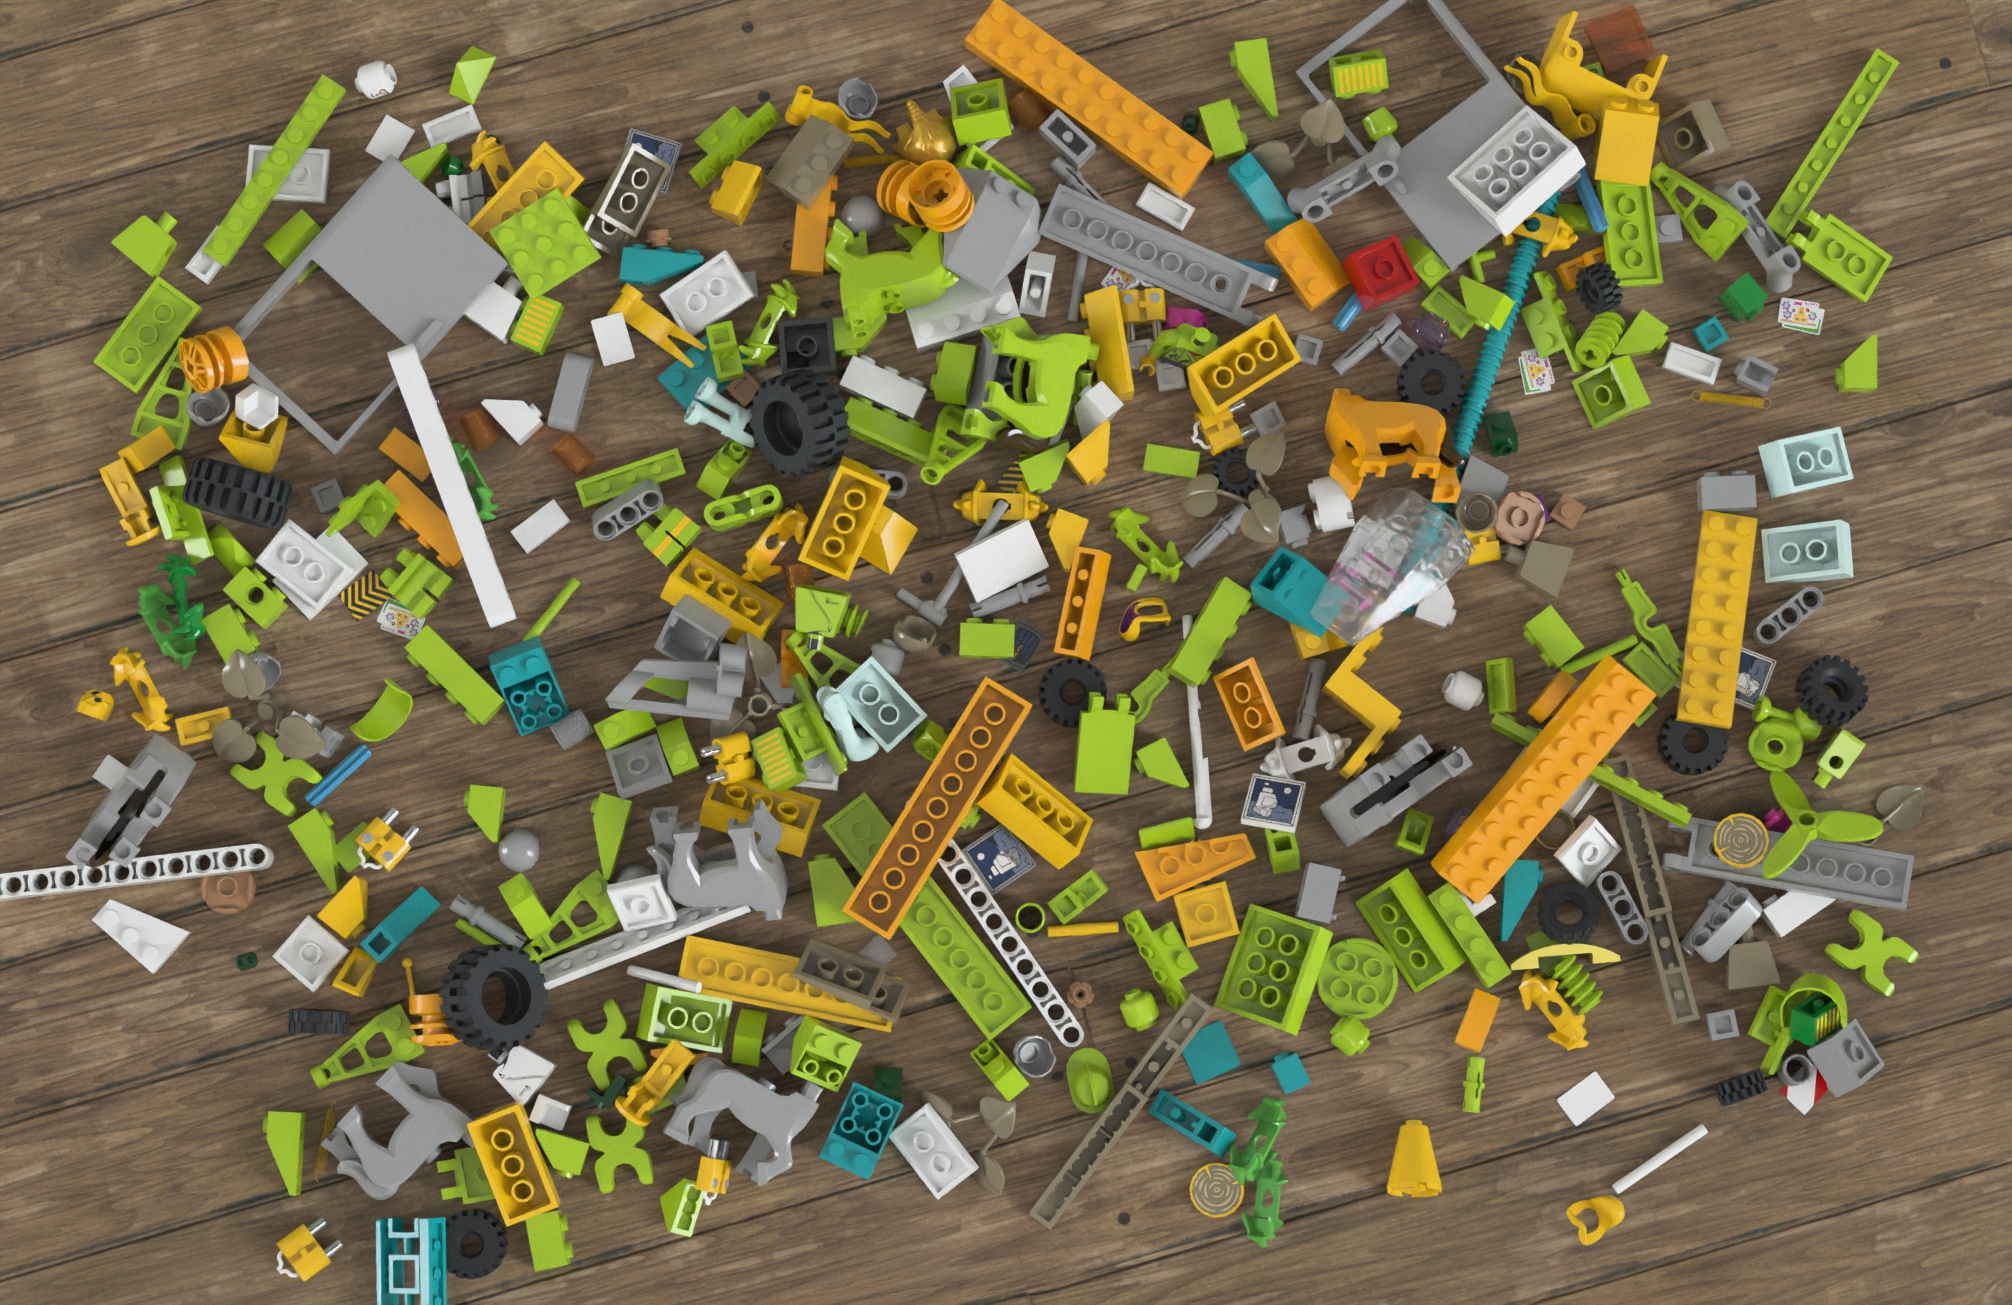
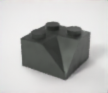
M832 317L778 322L782 374L797 369H810L823 376L838 375Z

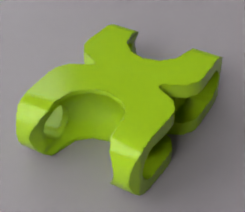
M764 485L745 491L740 495L728 496L710 502L704 509V518L712 530L715 532H725L741 527L749 522L773 517L777 512L781 513L784 507V500L775 486ZM774 498L771 504H763L764 499ZM718 513H725L724 518L715 520V516Z
M259 731L255 736V741L265 751L266 760L263 766L258 770L251 771L244 766L235 764L230 769V774L249 789L260 791L265 788L264 798L266 802L284 815L294 817L298 809L287 797L289 783L296 778H303L309 783L317 784L322 780L323 776L302 759L291 758L287 760L288 757L277 748L276 739L263 731Z
M1852 910L1848 920L1859 932L1860 940L1858 946L1853 950H1848L1839 944H1828L1824 952L1844 969L1852 970L1861 967V981L1882 996L1890 997L1895 987L1884 975L1883 966L1885 961L1893 956L1905 963H1913L1919 957L1918 952L1898 937H1887L1882 940V926L1859 910Z
M612 998L604 1003L603 1009L608 1022L606 1028L601 1033H589L578 1019H571L567 1022V1028L576 1047L582 1052H593V1055L588 1060L587 1068L602 1092H606L612 1083L608 1067L615 1057L622 1056L627 1058L634 1069L639 1072H644L649 1068L639 1043L634 1039L622 1038L628 1030V1022L619 1005Z
M595 1114L588 1115L586 1127L590 1146L594 1150L604 1152V1155L596 1160L595 1172L600 1191L603 1194L612 1192L615 1186L614 1171L622 1163L635 1167L639 1180L643 1184H653L654 1171L650 1153L646 1149L636 1147V1144L644 1139L645 1127L637 1125L626 1118L625 1130L622 1134L614 1136L605 1131L599 1116Z

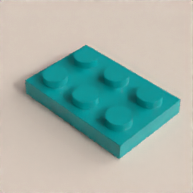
M707 334L699 340L707 346L705 351L692 346L684 354L695 364L692 369L678 359L657 378L686 411L692 401H697L706 408L709 406V404L695 398L696 392L706 378L709 377L717 383V392L720 395L726 391V387L733 381L718 382ZM739 350L741 360L748 358ZM742 363L743 370L748 371L752 367Z

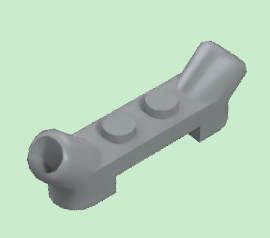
M1389 136L1379 137L1373 150L1309 188L1294 187L1287 197L1290 210L1294 213L1302 214L1307 222H1319L1333 214L1331 210L1333 205L1376 181L1379 186H1382L1396 177L1399 170L1396 163L1402 151L1399 143Z
M1738 181L1733 186L1725 183L1716 186L1712 193L1730 203L1750 222L1741 234L1766 270V288L1775 293L1788 290L1792 286L1793 274L1800 269V258L1791 244L1783 248L1755 206V203L1760 198L1753 187L1745 181Z

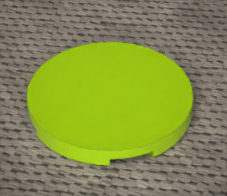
M1350 938L1334 944L1327 950L1316 981V987L1321 1000L1333 1013L1345 1018L1353 1015L1358 1020H1363L1378 1015L1392 1002L1398 987V971L1392 957L1381 945L1364 938Z

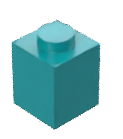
M1287 1050L1273 1057L1275 1062L1270 1064L1285 1095L1311 1083L1297 1053L1290 1055Z

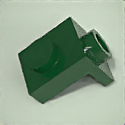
M1509 411L1483 417V425L1490 442L1492 457L1507 456L1517 452L1518 434Z
M875 1067L874 1091L902 1104L903 1068Z
M617 1074L604 1096L593 1089H589L586 1093L591 1096L589 1102L601 1109H604L605 1106L611 1108L618 1096L624 1097L629 1089L626 1083L629 1079L621 1074Z

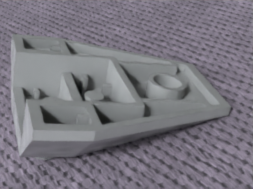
M956 168L974 195L975 206L972 215L965 224L956 230L944 232L943 266L986 293H990L1039 243L1041 234H1038L1044 217L1035 197L992 170Z

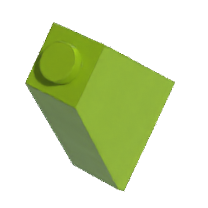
M830 854L813 856L814 861L808 862L817 927L858 922L842 912L855 888L837 859L830 858Z

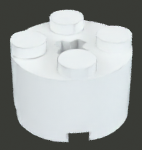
M1331 476L1313 479V483L1308 484L1312 504L1317 503L1318 507L1317 510H1313L1317 529H1322L1324 533L1355 526L1351 500L1345 495V490Z

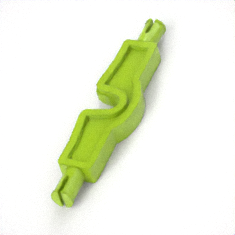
M1625 568L1615 575L1623 586L1620 593L1633 613V623L1637 633L1646 642L1652 644L1661 661L1665 665L1670 664L1677 678H1680L1683 665L1679 658L1682 656V653L1674 642L1668 626L1664 623L1654 628L1647 626V620L1657 613V608L1645 594L1639 582H1632Z
M1172 659L1160 671L1155 669L1145 681L1130 693V697L1139 707L1136 712L1128 711V713L1136 715L1135 725L1148 715L1152 701L1169 684L1168 677L1171 674L1166 672V669Z

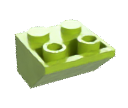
M805 1014L793 1038L790 1072L838 1092L862 1043L851 1033Z

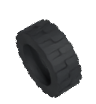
M1575 882L1554 884L1549 890L1544 892L1543 897L1540 899L1538 910L1539 926L1541 925V930L1544 934L1548 935V938L1556 940L1557 943H1567V945L1582 943L1583 940L1591 937V934L1595 932L1598 925L1600 912L1598 899L1590 889L1588 890L1582 884L1578 885ZM1564 902L1574 903L1582 910V918L1575 924L1562 923L1555 915L1557 906Z
M289 1009V1032L349 1034L350 1011Z

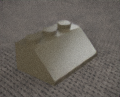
M810 115L767 175L765 181L809 211L855 147L854 139L832 123Z

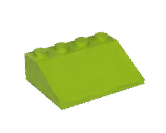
M1250 903L1214 1006L1297 1036L1333 932Z

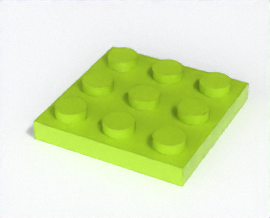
M556 188L489 231L532 300H535L602 258L559 188Z

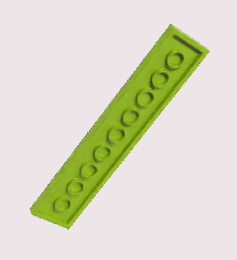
M865 792L822 825L862 877L893 828ZM929 876L900 923V926L990 1041L1030 1010L1032 1006L936 882Z

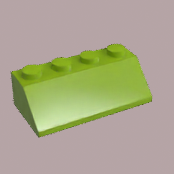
M858 396L856 400L850 397L844 407L845 412L848 411L849 419L847 420V425L850 426V436L919 467H924L927 462L934 429L930 433L921 429L922 424L913 419L907 418V421H903L897 418L898 414L888 408L883 407L881 411L872 407L873 402L866 398ZM940 446L938 451L946 454L947 449Z
M1408 868L1355 902L1415 994L1451 973L1468 960Z

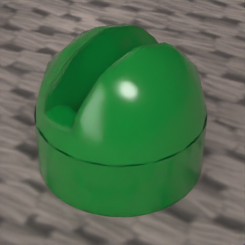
M447 155L443 163L442 174L448 177L449 175H461L463 173L461 168H464L463 161L456 156Z

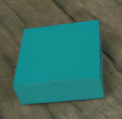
M1716 316L1691 331L1705 354L1729 339Z

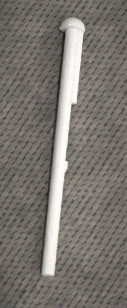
M1192 615L1182 616L1184 639L1193 625ZM1187 685L1196 819H1192L1196 828L1206 829L1212 823L1208 757L1203 759L1201 727L1198 717V709H1201L1198 699V686L1192 688Z

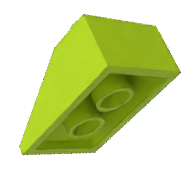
M646 983L635 1037L668 1045L673 1039H677L686 1048L722 1054L733 1001L679 990L673 987Z

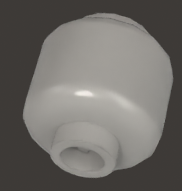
M883 639L882 643H874L871 646L868 659L872 656L891 677L898 676L905 658L904 651L899 649L898 644L892 640Z

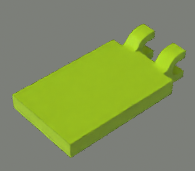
M1809 210V212L1803 211L1798 221L1812 228L1807 238L1800 233L1795 235L1789 234L1785 244H1791L1795 250L1802 252L1799 257L1801 262L1861 303H1866L1893 257L1830 213L1825 214L1822 218L1813 210Z
M1089 692L1088 711L1080 710L1073 791L1128 795L1136 716L1134 713H1128L1131 698L1128 697L1127 693H1116L1115 710L1103 709L1104 696H1101L1100 692Z
M475 1146L473 1148L454 1150L455 1159L436 1162L438 1173L454 1170L456 1186L441 1189L443 1200L462 1197L463 1205L495 1199Z

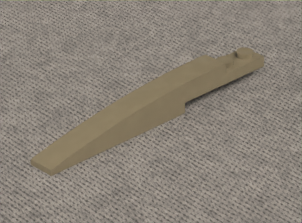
M1629 754L1602 761L1603 764L1614 770L1615 775L1621 778L1627 776L1636 780ZM1609 790L1638 909L1648 928L1646 939L1655 973L1659 977L1671 1025L1675 1026L1699 1020L1700 1016L1671 915L1672 908L1645 810L1643 807Z
M1193 992L1190 993L1084 1134L1028 1212L1029 1215L1051 1230L1147 1102L1150 1094L1213 1012L1214 1008Z

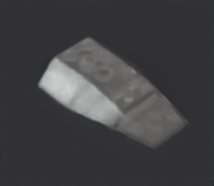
M1389 488L1356 523L1309 615L1345 642L1354 646L1380 629L1390 619L1394 620L1400 616L1401 612L1408 607L1415 606L1423 601V598L1431 592L1435 593L1441 589L1475 552V548L1455 519L1416 491Z

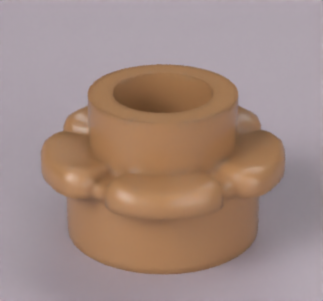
M668 229L652 230L647 232L648 239L645 242L651 243L652 248L667 247V242L671 241L672 238L669 237Z
M1076 981L1069 986L1070 990L1067 992V999L1076 1008H1084L1086 1004H1090L1093 1001L1094 994L1089 983ZM1078 992H1082L1083 996L1079 997Z

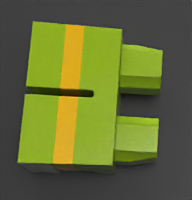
M663 503L662 507L653 513L662 523L654 529L644 521L636 532L644 541V546L669 569L685 550L667 533L671 534L687 549L703 530L676 507L672 509Z

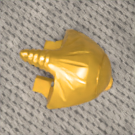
M908 99L906 108L908 109L907 112L909 113L913 130L908 123L896 128L899 142L893 145V149L919 166L935 159L949 162L955 152L957 141L952 115L943 118L936 109L924 113L915 101Z

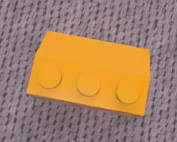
M1304 218L1286 226L1265 241L1263 248L1273 262L1281 268V273L1309 312L1351 284L1341 266V262L1313 223L1307 222Z
M1254 657L1213 676L1244 752L1269 743L1286 733Z

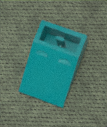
M1280 546L1250 585L1253 603L1320 638L1351 599L1350 595L1306 559Z
M539 635L488 655L490 668L521 736L554 724L562 718L564 719L566 715H571Z
M853 1082L819 1157L869 1180L903 1104Z

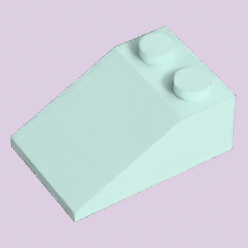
M1841 427L1781 439L1758 446L1771 499L1854 479Z
M1843 520L1761 530L1765 583L1827 581L1854 577L1850 526Z
M872 656L836 689L843 695L848 712L878 742L887 754L928 716Z

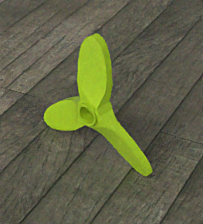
M1771 771L1770 784L1774 796L1793 824L1767 855L1763 864V876L1766 879H1770L1784 872L1799 857L1811 840L1816 838L1833 842L1871 840L1882 834L1883 824L1877 818L1862 813L1847 811L1817 813L1811 809L1804 793L1788 774L1783 771Z

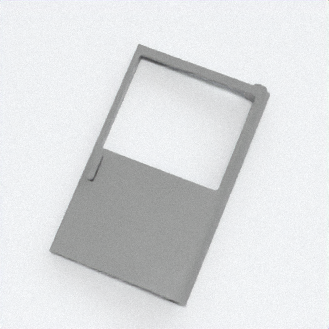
M1389 0L1295 71L1296 76L1318 104H1321L1326 99L1309 79V76L1327 63L1328 58L1336 56L1407 1L1413 3L1417 0ZM1422 0L1488 83L1401 148V154L1396 161L1399 168L1396 177L1383 184V186L1452 273L1457 269L1458 265L1501 233L1477 211L1451 184L1447 177L1526 105L1442 0ZM1345 125L1344 137L1360 157L1368 154ZM1578 171L1558 190L1561 192L1574 184L1580 178V172Z
M390 154L233 330L243 342L312 264L316 262L404 344L409 345L413 343L422 362L506 269L509 262L412 175L411 171L402 162ZM248 360V376L260 387L277 395L279 398L278 403L335 455H338L399 387L395 377L339 440H335Z

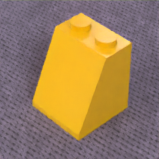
M1605 96L1593 149L1594 179L1648 186L1660 117L1659 103L1646 99L1637 101L1626 99L1622 96Z

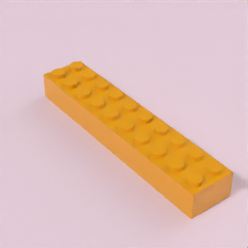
M994 0L965 38V47L1053 111H1056L1058 108L1081 131L1180 200L1185 197L1213 158V151L1002 0Z
M1606 654L1466 819L1458 831L1455 832L1430 863L1438 874L1479 904L1657 694L1609 654Z
M985 676L844 906L843 913L889 941L891 940L1031 711V703Z

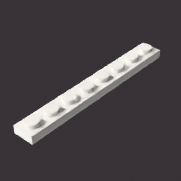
M743 904L733 907L687 906L676 911V921L627 932L622 931L538 964L540 966V974L543 973L546 980L544 987L549 990L687 935L750 912V907Z

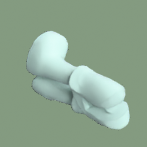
M709 377L706 378L696 392L695 398L728 414L729 420L708 410L701 403L692 401L685 414L684 422L689 425H695L699 422L708 424L722 431L720 434L725 437H729L744 446L754 448L757 442H754L753 436L743 431L747 423L750 425V419L752 418L750 409L747 410L721 396L717 392V383Z
M822 686L817 691V700L824 711V719L831 722L835 729L841 751L844 755L848 756L850 761H862L872 757L879 750L878 742L873 737H868L864 729L853 728L852 717L848 712L843 695L834 687Z

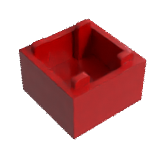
M1397 235L1350 254L1341 264L1365 312L1411 293L1420 283Z

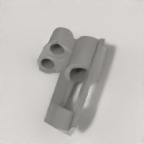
M719 643L718 661L644 658L615 687L605 700L609 707L614 709L728 721L737 697L742 698L747 646ZM652 677L689 681L687 696L677 701L660 702L632 699Z

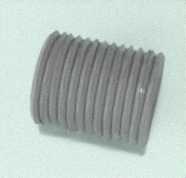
M580 708L575 712L573 711L571 715H566L564 719L562 718L557 723L550 725L553 734L564 750L569 749V747L574 746L579 741L581 742L583 738L585 739L592 735V733L594 734L593 727Z
M1793 1054L1783 1059V1063L1777 1073L1779 1079L1785 1085L1798 1086L1809 1081L1814 1069L1808 1057L1802 1054ZM1790 1059L1799 1061L1804 1067V1076L1801 1081H1795L1787 1074L1786 1067Z

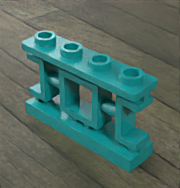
M446 1217L414 1218V1231H403V1218L377 1219L375 1230L377 1305H399V1294H404V1305H415V1294H421V1305H447ZM398 1238H403V1254H398ZM414 1238H420V1254H415ZM403 1260H415V1287H404Z

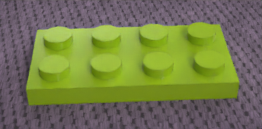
M1650 178L1648 186L1604 180L1597 182L1598 200L1609 223L1606 231L1602 232L1606 264L1611 266L1610 271L1614 270L1616 272L1615 278L1620 280L1618 285L1624 288L1662 284L1663 277Z
M157 276L93 362L133 392L139 394L178 343L179 338L184 335L203 309Z

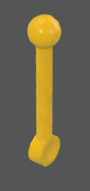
M406 957L402 960V966L406 969L410 995L414 996L416 992L411 971L412 960Z

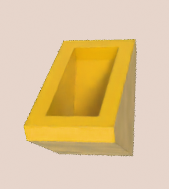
M160 425L117 453L121 458H125L132 473L135 474L170 453L176 446L163 426Z
M355 947L333 981L332 986L355 996L364 997L378 962L368 952Z

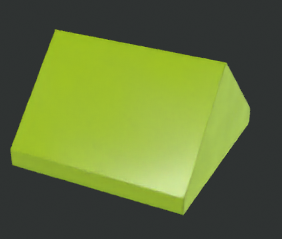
M301 209L271 236L263 246L287 269L322 229ZM314 262L297 282L299 284L303 282L319 265Z

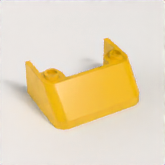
M1572 11L1559 18L1539 66L1542 86L1547 92L1563 95L1569 101L1573 112L1579 115L1589 114L1598 124L1605 96H1622L1626 99L1637 101L1649 100L1655 90L1668 56L1663 54L1649 60L1644 73L1631 77L1626 88L1579 66L1583 58V49L1577 41L1569 38L1578 12Z

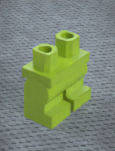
M404 548L396 559L406 567L399 576L388 567L380 576V579L388 587L387 591L422 621L437 604L425 591L428 589L438 599H441L456 581L418 553L416 555L414 552Z

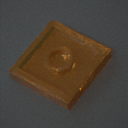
M1634 5L1584 27L1606 76L1649 58L1656 53Z

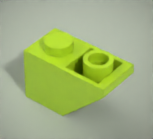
M730 438L707 463L696 487L716 500L721 499L730 489L753 452Z
M987 1039L970 1053L971 1057L1007 1101H1011L1030 1085L993 1039L990 1041Z

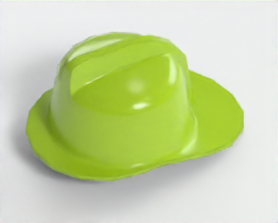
M1082 1048L1075 1051L1066 1065L1071 1097L1074 1104L1081 1111L1099 1113L1114 1095V1085L1108 1061L1100 1051L1093 1048Z

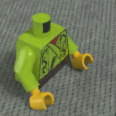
M1182 323L1175 329L1163 330L1158 334L1148 350L1150 354L1140 358V372L1143 367L1150 366L1148 376H1152L1156 371V358L1187 370V367L1220 347L1216 345L1218 336L1210 333L1206 328H1197L1187 323Z

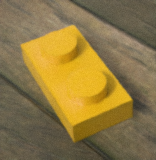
M227 706L175 719L181 746L213 739L217 726L224 720L232 718L230 707Z

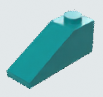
M1250 152L1228 168L1227 176L1274 235L1297 221V218L1267 173Z
M1516 860L1502 876L1498 942H1506L1536 892L1538 884H1542L1543 868L1539 867V861Z
M1163 1089L1160 1090L1148 1110V1113L1221 1158L1225 1156L1237 1134Z

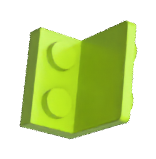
M379 480L371 485L364 484L356 492L355 496L351 497L348 495L338 505L340 510L328 521L330 527L325 534L330 538L345 526L357 520L364 529L376 538L383 532L401 501Z

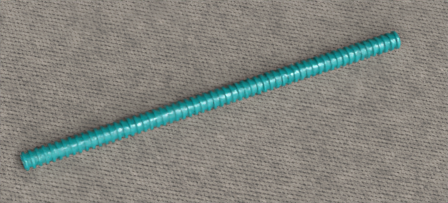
M1559 190L1534 212L1552 217L1551 213H1554L1556 210L1554 206L1558 204L1557 198L1561 196ZM1530 218L1526 220L1528 222L1525 225L1527 231L1536 232L1539 230L1541 223L1538 219ZM1521 236L1523 239L1518 242L1520 248H1517L1515 251L1517 256L1513 257L1514 263L1510 265L1512 270L1507 274L1509 279L1505 280L1506 287L1502 288V292L1514 301L1515 304L1500 331L1489 328L1488 331L1490 333L1485 336L1487 341L1482 344L1484 349L1480 350L1481 357L1477 359L1479 364L1475 365L1474 369L1476 372L1472 373L1471 376L1473 381L1469 382L1471 387L1466 390L1468 395L1463 398L1465 404L1461 405L1462 412L1458 413L1459 420L1455 421L1456 428H1453L1455 449L1462 456L1465 463L1468 460L1466 455L1470 454L1468 449L1473 446L1471 441L1476 437L1474 432H1477L1479 429L1477 424L1481 423L1480 416L1484 415L1482 409L1486 408L1487 404L1485 401L1489 400L1490 396L1488 393L1492 392L1491 385L1495 383L1493 378L1498 375L1496 370L1501 366L1499 361L1503 360L1502 354L1506 352L1504 347L1509 344L1507 338L1511 337L1510 330L1514 329L1513 322L1517 321L1515 315L1519 314L1520 310L1518 307H1521L1523 304L1521 299L1525 298L1524 291L1528 289L1526 284L1530 283L1531 279L1529 276L1533 275L1534 271L1532 268L1536 267V262L1534 261L1538 260L1539 255L1537 253L1542 250L1540 244H1544V242ZM1463 465L1456 467L1458 479H1461L1462 475L1460 472L1465 469ZM1432 497L1427 501L1429 506H1426L1424 509L1426 514L1422 515L1423 522L1419 523L1421 529L1416 532L1418 537L1413 540L1415 546H1411L1412 554L1408 555L1410 560L1405 563L1407 568L1402 572L1404 577L1399 580L1401 585L1397 586L1398 594H1394L1396 600L1391 603L1394 609L1409 614L1415 611L1413 605H1417L1416 597L1420 596L1418 591L1423 588L1421 583L1426 579L1424 574L1428 573L1427 566L1431 565L1430 558L1434 557L1432 551L1437 548L1435 543L1440 540L1438 534L1442 533L1441 526L1445 525L1443 520L1448 517L1446 512L1451 508L1447 502H1431Z

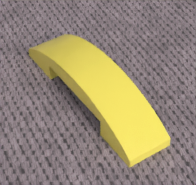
M1566 943L1548 945L1531 950L1510 962L1508 968L1510 970L1539 968L1538 957L1581 953L1589 954V963L1617 962L1621 960L1620 955L1601 947L1574 943L1573 945H1567Z

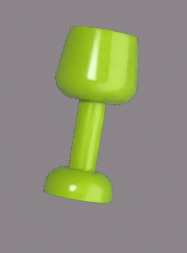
M1384 106L1362 120V124L1371 141L1377 142L1379 137L1383 136L1394 138L1392 133L1396 131L1398 123Z
M1764 695L1758 697L1752 711V720L1756 722H1762L1769 717L1784 719L1794 724L1801 732L1804 740L1815 741L1823 727L1817 724V718L1813 720L1808 718L1810 713L1807 710L1803 712L1798 707L1793 713L1771 707L1770 699Z

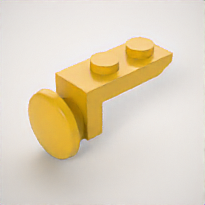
M123 457L99 469L103 481L123 517L120 523L124 531L127 530L131 536V539L125 542L127 546L141 544L161 532V525L152 527L149 518L154 513L125 458Z
M673 1039L643 1079L632 1086L627 1093L629 1096L627 1098L623 1096L617 1097L615 1105L619 1112L629 1121L640 1126H647L651 1122V1118L646 1111L659 1106L696 1055L677 1039Z

